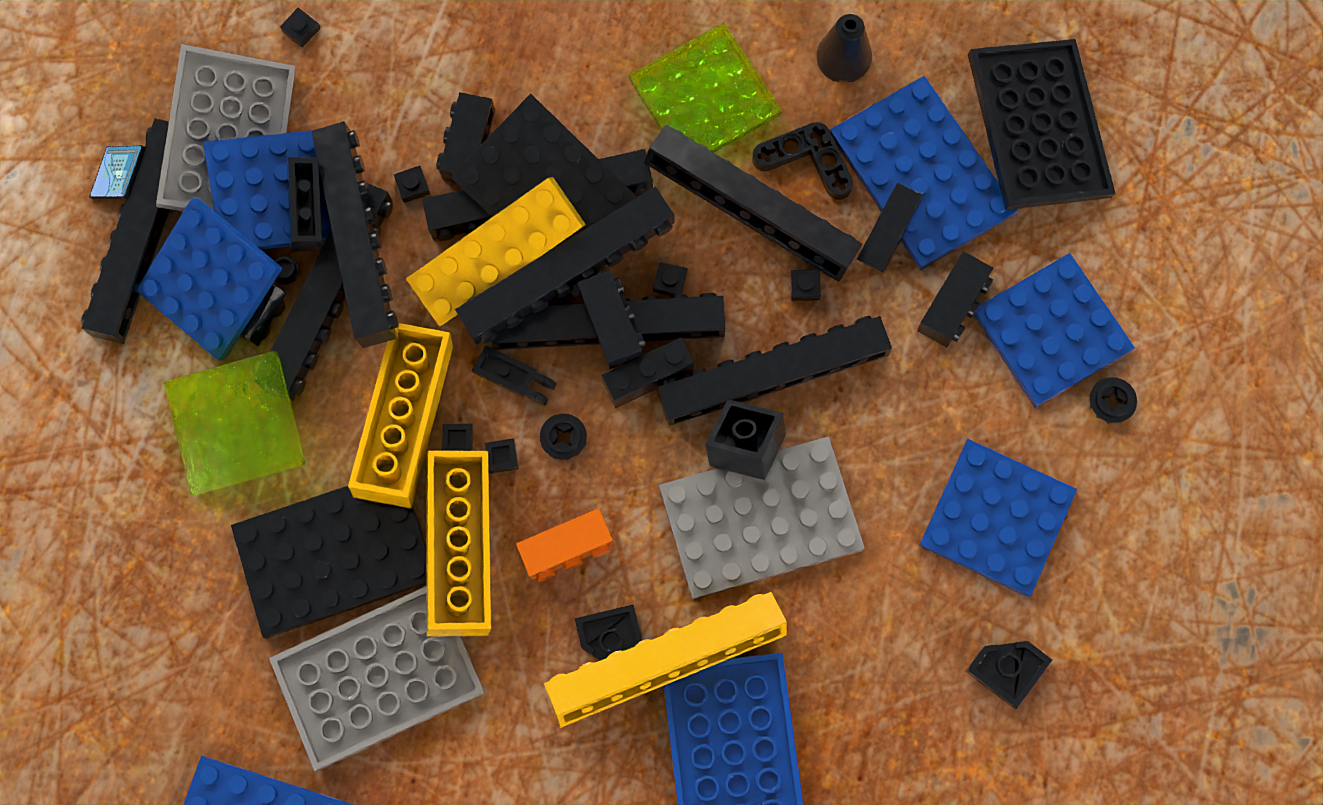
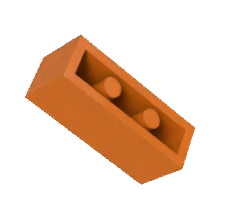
M598 508L518 542L516 546L531 580L538 579V582H542L555 576L554 571L565 567L566 570L578 567L583 563L582 559L593 555L594 558H598L609 553V547L614 546V542Z

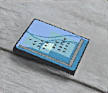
M143 145L107 146L89 198L128 199L145 147Z

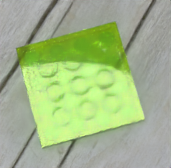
M724 22L628 75L629 81L661 131L667 124L673 129L681 131L696 143L704 145L713 153L782 115V110Z
M277 351L267 352L163 382L191 496H197L306 465Z

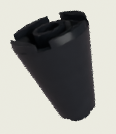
M854 14L841 16L821 40L817 49L819 69L826 77L836 82H839V80L848 82L858 80L867 72L872 61V51L864 22Z

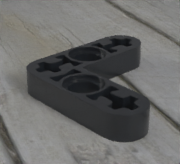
M815 122L762 142L754 148L752 156L753 165L760 171H770L810 155L830 197L841 200L848 197L851 193L853 185L851 175L828 127L823 123ZM813 132H816L817 135H822L821 144L823 148L820 150L817 139H811ZM787 141H794L798 144L799 149L794 153H789L784 150L783 145ZM775 146H778L777 153H775ZM761 152H765L766 155L772 154L769 162H766L764 158L759 159ZM824 155H831L835 158L836 163L832 167H825L821 164L820 159ZM836 172L838 181L841 184L846 183L842 191L839 187L833 188L835 185V177L833 174Z

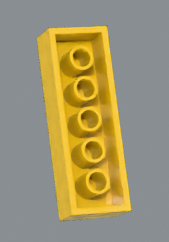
M550 177L407 277L406 280L440 327L458 315L455 311L456 308L543 256L586 226V224L555 179Z
M398 323L399 327L395 328L397 339L387 341L348 487L353 498L412 509L453 343L450 332Z
M488 451L427 452V637L488 636L491 630Z

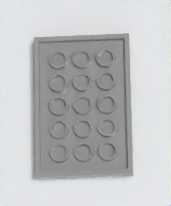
M181 44L156 207L184 211L191 198H199L214 210L203 142L286 133L296 66Z
M829 436L779 450L765 480L717 468L659 485L692 600L865 549Z
M426 587L269 658L314 771L328 767L485 693L461 636L427 637Z

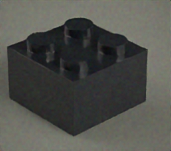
M727 399L706 442L709 466L765 480L786 435L783 413Z

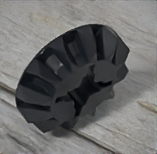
M1108 377L1100 380L1094 385L1089 395L1090 408L1095 412L1096 418H1101L1107 424L1122 423L1134 414L1137 407L1135 390L1128 382L1120 378ZM1115 390V400L1120 401L1122 404H1116L1110 411V403L1105 401L1104 398H1109Z
M562 413L554 415L541 428V445L544 451L554 459L569 460L574 456H578L586 446L587 432L585 426L577 417L571 414ZM556 428L563 433L571 431L569 435L571 446L563 441L556 444V441L559 439Z

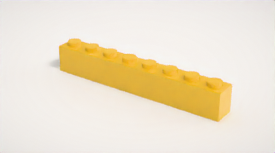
M772 592L765 595L757 594L745 603L737 606H727L719 613L710 617L697 618L688 626L680 629L672 628L665 632L663 636L653 640H642L635 647L625 651H615L606 659L596 663H585L578 670L568 674H558L552 677L550 681L544 683L546 693L561 728L787 636V621Z

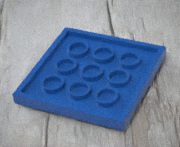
M312 130L203 142L214 211L260 250L290 246L288 157H317ZM319 170L322 242H325L332 228Z
M191 198L140 282L137 292L214 358L221 361L226 359L281 272L282 267L202 200Z
M1071 253L982 303L973 314L1035 408L1135 349Z
M967 439L919 546L1026 597H1030L1077 488Z

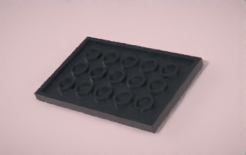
M1076 39L974 48L969 51L968 59L1005 210L1112 198L1116 193Z
M531 93L450 176L491 217H494L547 178L553 177L586 224V226L559 245L637 198L622 181ZM603 267V268H601L600 270H598V274H599L605 267ZM578 284L572 286L573 290L570 293L577 297L580 292Z
M345 486L231 525L262 638L264 639L426 584V543L414 505L411 509L353 498L349 487Z

